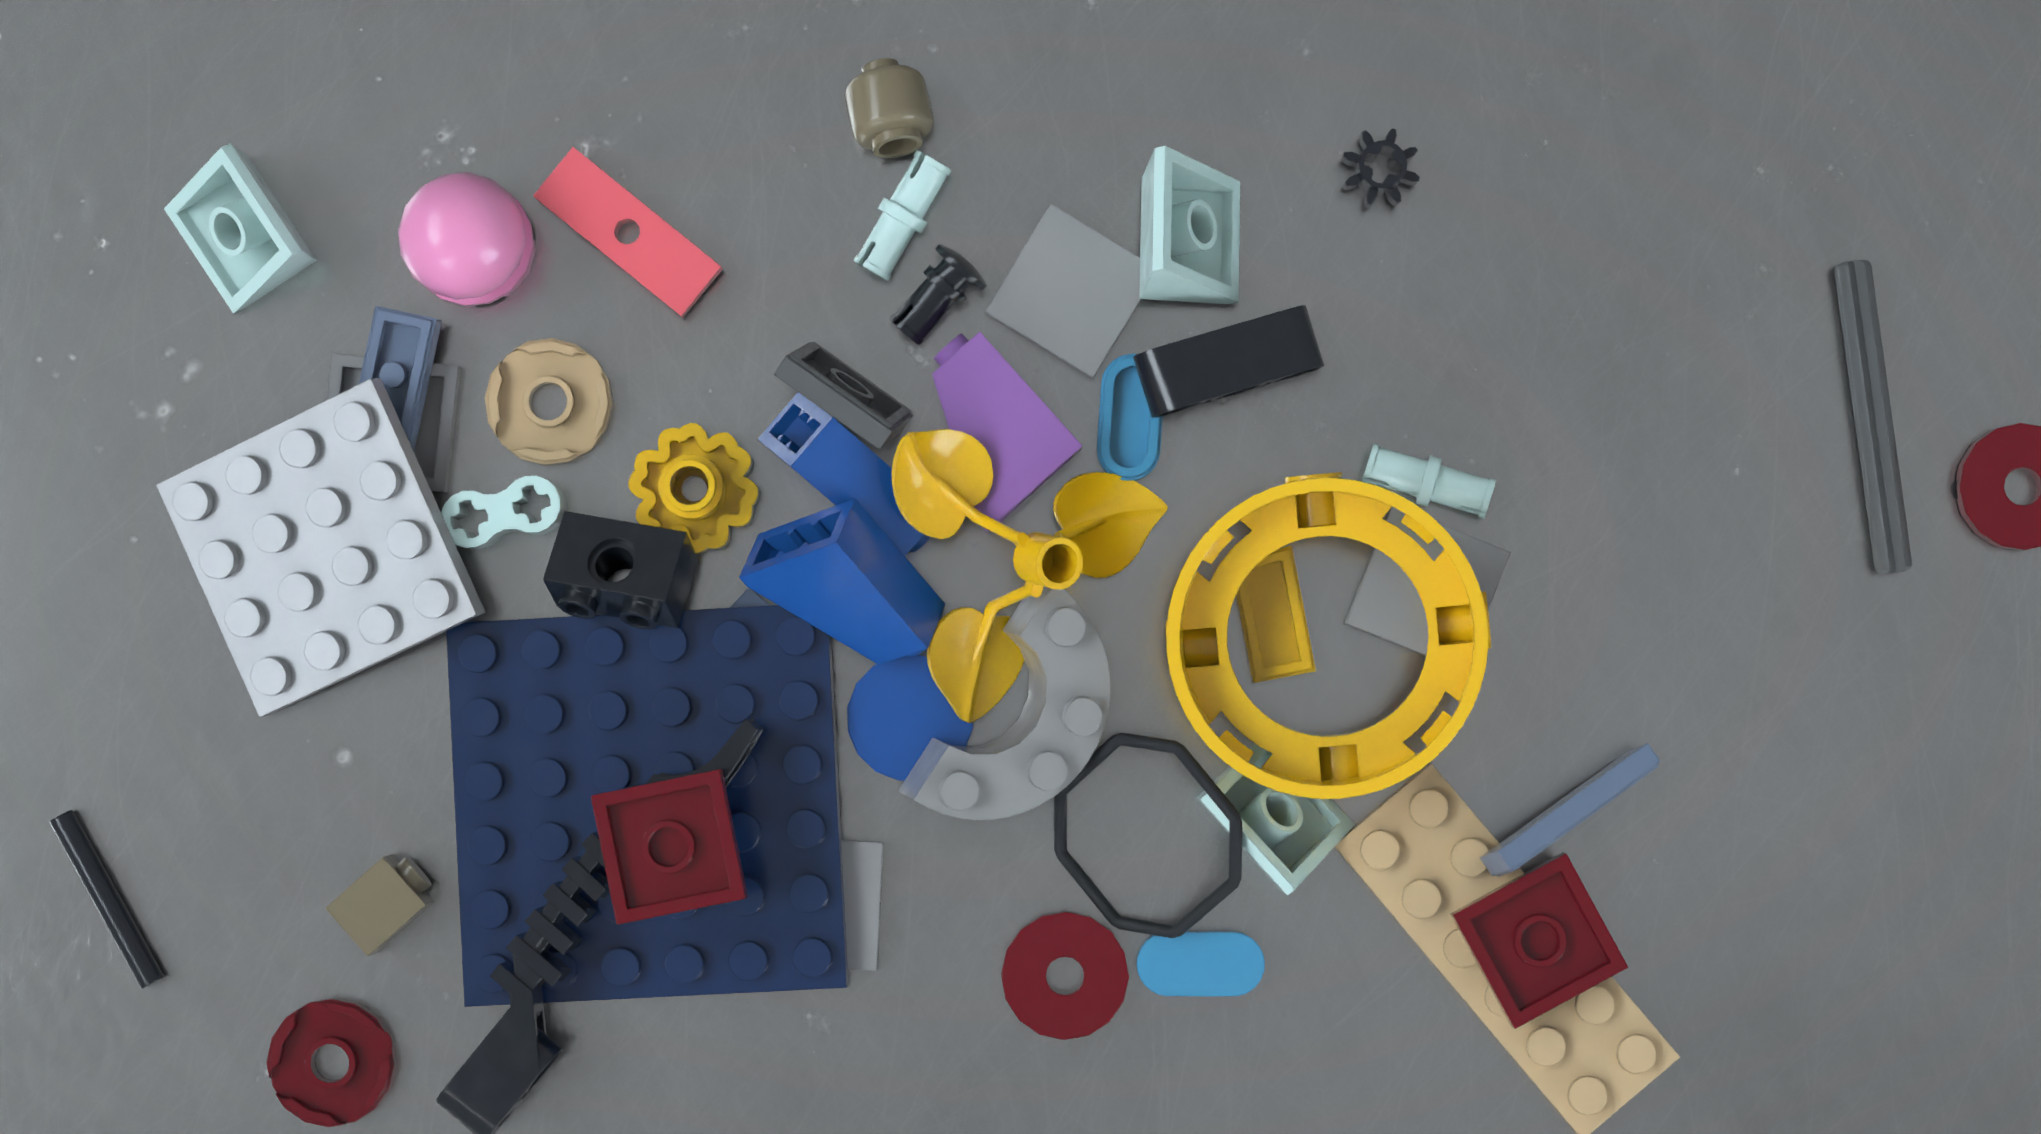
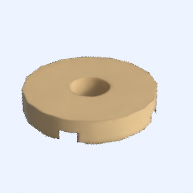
M554 338L527 341L515 348L502 362L500 361L491 373L485 395L488 423L501 444L520 459L545 466L572 463L592 451L608 431L614 408L611 382L598 360L578 345ZM553 384L560 386L567 397V405L564 412L553 420L540 419L533 411V395L544 385Z

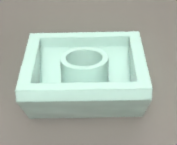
M231 143L221 147L164 208L233 314L245 309L317 261L248 155Z
M1167 146L1154 148L1141 183L1139 299L1215 304L1239 302L1240 181Z
M1255 743L1249 748L1254 752L1249 762L1259 768L1272 755L1271 752ZM1231 766L1214 780L1215 784L1240 813L1242 819V848L1280 890L1287 895L1292 893L1355 825L1332 799L1298 797L1278 792L1245 777ZM1203 790L1196 798L1229 833V820Z

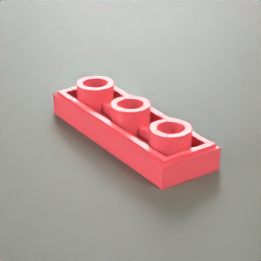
M574 147L571 148L533 195L536 200L682 318L723 270L718 263ZM627 223H634L640 229L637 240L630 244L619 242L618 232L620 228Z

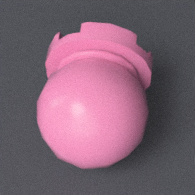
M470 172L443 174L421 186L406 204L398 228L400 254L412 277L443 301L467 308L490 304L503 296L507 297L514 293L529 274L536 251L532 224L522 204L493 179Z

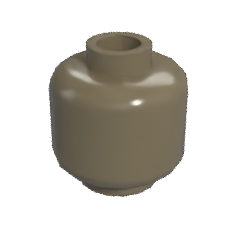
M892 58L877 59L865 64L861 69L862 73L847 85L845 91V103L855 141L861 147L873 151L875 156L881 158L901 157L918 150L922 146L923 139L932 130L934 123L924 77L917 69L907 65H899L898 61Z

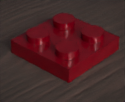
M722 769L591 795L617 925L742 900L748 897Z
M1564 852L1450 913L1507 1020L1514 1029L1628 968L1567 853Z

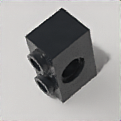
M564 511L543 581L556 606L571 616L583 619L594 618L596 614L618 617L630 626L646 630L654 629L657 625L678 628L697 567L698 557L687 532ZM632 569L624 579L616 582L608 581L609 577L616 571Z

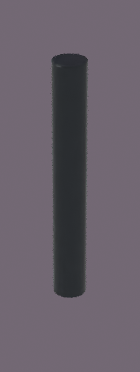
M69 810L49 821L141 989L164 978L161 969L73 810Z

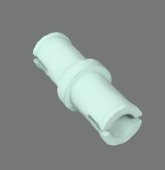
M918 150L914 153L911 164L890 200L883 198L878 209L882 211V214L858 256L856 255L853 260L887 281L890 280L893 269L915 231L920 234L923 232L927 225L923 217L946 177L952 172L948 167Z
M1373 443L1362 482H1369L1417 497L1415 503L1428 507L1429 501L1478 515V517L1484 519L1496 480L1492 478L1486 479L1441 465L1442 459L1430 455L1428 461L1380 447L1378 444Z

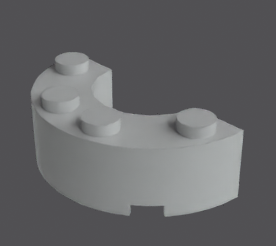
M1043 586L1040 597L1029 596L1020 602L1003 628V631L1020 648L1029 670L1028 697L1019 719L1001 737L980 746H953L932 738L898 792L944 815L970 820H993L1021 814L1042 805L1066 788L1078 776L1095 751L1105 727L1110 702V673L1106 652L1095 625L1080 603L1065 589L1056 590Z

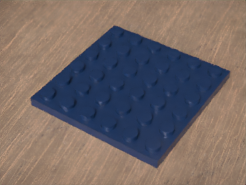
M779 605L683 610L678 628L657 625L656 628L650 630L639 629L624 623L618 617L595 615L591 619L571 616L464 622L446 631L464 1007L510 1005L509 992L489 976L500 963L508 960L513 962V954L506 947L516 935L528 931L530 926L524 921L534 909L545 906L548 902L543 894L553 883L564 881L567 875L562 871L563 867L571 858L583 856L587 850L581 844L591 833L598 832L591 795L629 788L638 784L644 785L654 774H685L692 772L708 763L721 750L746 718L749 721L753 718L764 728V731L740 770L726 787L748 897L742 900L617 925L611 894L609 893L605 898L600 896L594 901L583 890L580 896L597 911L587 923L582 921L578 926L566 916L563 917L562 921L583 939L573 951L568 949L564 954H561L552 945L548 949L572 970L562 982L556 981L553 986L547 982L542 985L543 1003L847 988L849 986L831 636ZM601 866L598 871L607 878L605 867Z

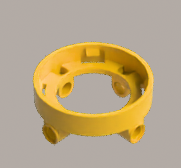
M1342 472L1284 477L1285 484L1272 487L1248 498L1221 517L1203 535L1190 553L1174 587L1168 610V619L1165 621L1170 676L1178 700L1195 731L1218 757L1240 774L1265 787L1298 797L1342 799L1366 795L1399 783L1421 770L1447 747L1464 725L1481 689L1488 649H1491L1486 591L1480 590L1470 563L1445 528L1429 513L1405 497L1375 484L1353 479H1343ZM1391 507L1405 513L1401 523L1414 531L1427 544L1436 539L1444 548L1434 561L1411 536L1397 526L1382 519ZM1240 520L1252 531L1227 553L1209 581L1197 571L1202 560L1210 564L1214 562L1222 549L1234 538L1228 529ZM1317 536H1336L1368 544L1383 552L1402 568L1412 581L1422 600L1428 626V645L1420 676L1412 691L1396 710L1386 718L1365 729L1352 733L1323 736L1308 734L1286 727L1270 718L1252 702L1240 685L1233 670L1228 650L1227 630L1235 596L1245 578L1260 561L1280 547L1301 539ZM1446 691L1459 702V705L1452 716L1445 711L1441 712L1433 725L1420 737L1427 747L1417 754L1404 741L1428 720ZM1221 711L1245 737L1272 753L1261 768L1249 762L1254 752L1242 744L1228 730L1218 737L1210 727L1212 721Z

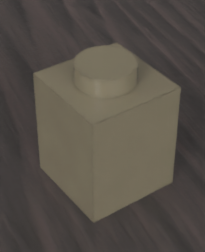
M392 854L384 856L325 909L368 957L378 953L435 901L425 891L432 884L424 872L410 858L405 857L399 862Z

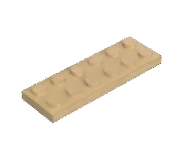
M1428 763L1356 824L1334 848L1576 1134H1591L1677 1061L1680 1056L1613 977L1606 979L1516 1029L1511 1027L1450 913L1524 874V872L1519 867L1517 870L1499 877L1490 874L1480 857L1497 846L1499 842L1434 765Z

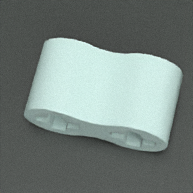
M524 476L515 480L506 490L497 494L461 491L452 495L444 504L441 514L456 545L471 550H484L495 545L501 537L511 532L546 535L555 531L561 524L564 511H567V500L563 491L555 483L539 476ZM535 489L538 495L550 498L551 506L541 510L542 520L537 523L533 516L522 514L520 505L530 501L529 491ZM471 504L475 510L488 514V521L479 524V535L474 537L472 531L460 529L459 520L468 516L467 506Z

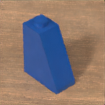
M799 392L796 393L758 438L763 445L835 506L856 498L904 556L908 552L917 551L929 540L930 536L915 530L902 516L893 493L892 468L834 417Z
M856 498L759 533L739 576L741 581L750 589L878 665L904 656L914 657L928 649L945 607L943 600Z

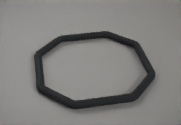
M1119 733L1112 735L1092 754L1090 760L1078 776L1066 788L1054 796V851L1057 859L1111 925L1120 930L1176 938L1187 932L1238 888L1242 879V819L1238 810L1183 744L1175 740ZM1119 746L1174 753L1229 820V878L1174 926L1121 917L1067 851V794Z

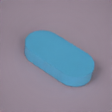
M1126 354L1113 360L1103 374L1100 390L1096 446L1097 458L1100 466L1106 473L1122 476L1120 479L1126 481H1137L1147 476L1156 466L1161 449L1163 416L1151 417L1133 356L1137 354Z
M1187 931L1182 936L1176 938L1155 935L1147 938L1138 951L1136 967L1143 984L1158 995L1241 996L1250 992L1259 984L1264 973L1265 960L1259 945L1244 933L1237 931Z

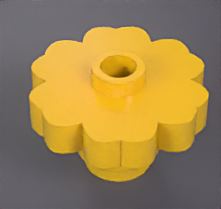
M697 423L686 424L680 427V429L668 428L663 430L658 438V451L644 450L638 453L634 463L635 471H633L628 481L630 491L636 497L643 500L636 510L637 522L643 525L687 532L696 554L703 553L708 549H721L727 546L731 535L730 526L739 528L749 525L754 515L753 507L760 496L758 486L746 478L752 468L753 460L750 454L741 448L735 438L729 433L721 432L709 438L704 428ZM695 477L703 479L707 485L706 495L699 501H689L684 495L685 483Z

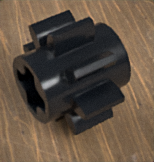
M1391 129L1384 140L1374 142L1371 134L1365 130L1359 136L1360 145L1363 148L1361 155L1355 152H1344L1341 161L1346 165L1354 167V175L1348 178L1343 188L1344 190H1350L1358 186L1365 192L1364 207L1369 208L1374 203L1377 196L1383 195L1387 196L1389 202L1394 207L1399 205L1401 193L1397 185L1400 182L1406 185H1416L1420 177L1415 172L1407 170V162L1415 156L1418 150L1416 147H1409L1403 151L1394 142L1397 137L1395 129ZM1378 154L1388 157L1387 168L1396 172V175L1388 174L1382 183L1373 181V169L1364 165V162L1373 163Z

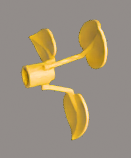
M951 429L912 431L901 438L893 458L892 487L896 504L908 524L926 536L945 539L953 536L958 531L966 516L972 522L1016 545L1013 554L1014 568L1019 577L1026 581L1024 586L988 602L983 614L974 608L960 607L947 613L937 624L927 649V663L935 684L959 719L972 723L989 712L1007 693L1023 666L1024 658L1020 648L1003 631L1011 617L997 615V613L1001 609L1029 596L1040 597L1043 586L1061 590L1073 585L1080 574L1092 578H1106L1122 571L1136 557L1152 528L1167 511L1168 506L1161 498L1138 482L1121 480L1122 476L1105 472L1083 473L1065 483L1054 499V516L1062 530L1057 531L1054 535L1042 532H1033L1027 535L981 513L974 507L987 497L993 484L992 460L985 447L977 439L962 431Z

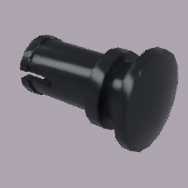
M941 244L935 250L944 259L936 268L931 265L926 268L923 273L927 278L896 314L889 318L898 329L918 345L924 342V338L955 303L962 305L967 300L964 292L971 284H974L981 290H984L987 286L978 270L966 258Z

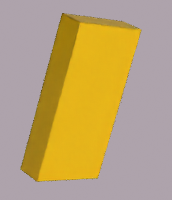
M1292 546L1279 548L1265 557L1251 570L1235 596L1252 683L1316 671Z

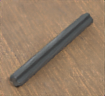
M1867 260L1847 261L1837 265L1834 272L1874 566L1879 574L1905 572L1911 569L1912 558L1872 265Z

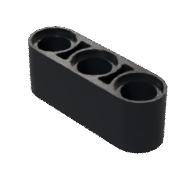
M1306 305L1289 308L1169 343L1133 356L1152 418L1165 416L1287 380L1324 367Z

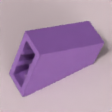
M980 331L970 340L961 333L933 358L940 367L932 373V377L948 428L962 431L977 439L985 447L992 460L993 484L987 497L974 507L981 513L1002 522L1082 450V445ZM980 526L986 532V534L990 532L989 530Z

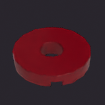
M2018 423L1990 430L1970 445L1958 465L1956 481H1958L1957 503L1960 514L1974 534L1995 547L2022 551L2041 547V426ZM2015 469H2022L2028 472L2036 484L2035 495L2026 505L2015 504L2010 501L2005 493V479Z
M1070 911L1041 915L1021 928L1006 949L1001 972L1005 999L1018 1020L1039 1035L1061 1040L1089 1036L1108 1024L1124 1002L1129 980L1125 952L1113 933L1091 916ZM1057 958H1073L1083 968V981L1075 991L1059 993L1049 986L1046 979L1047 968Z
M334 997L309 1002L288 1015L271 1039L266 1063L272 1086L277 1092L276 1096L286 1110L306 1123L334 1127L356 1122L381 1104L393 1086L398 1061L394 1038L381 1017L360 1002ZM333 1044L341 1047L346 1052L349 1059V1067L342 1079H326L316 1069V1054L322 1046Z

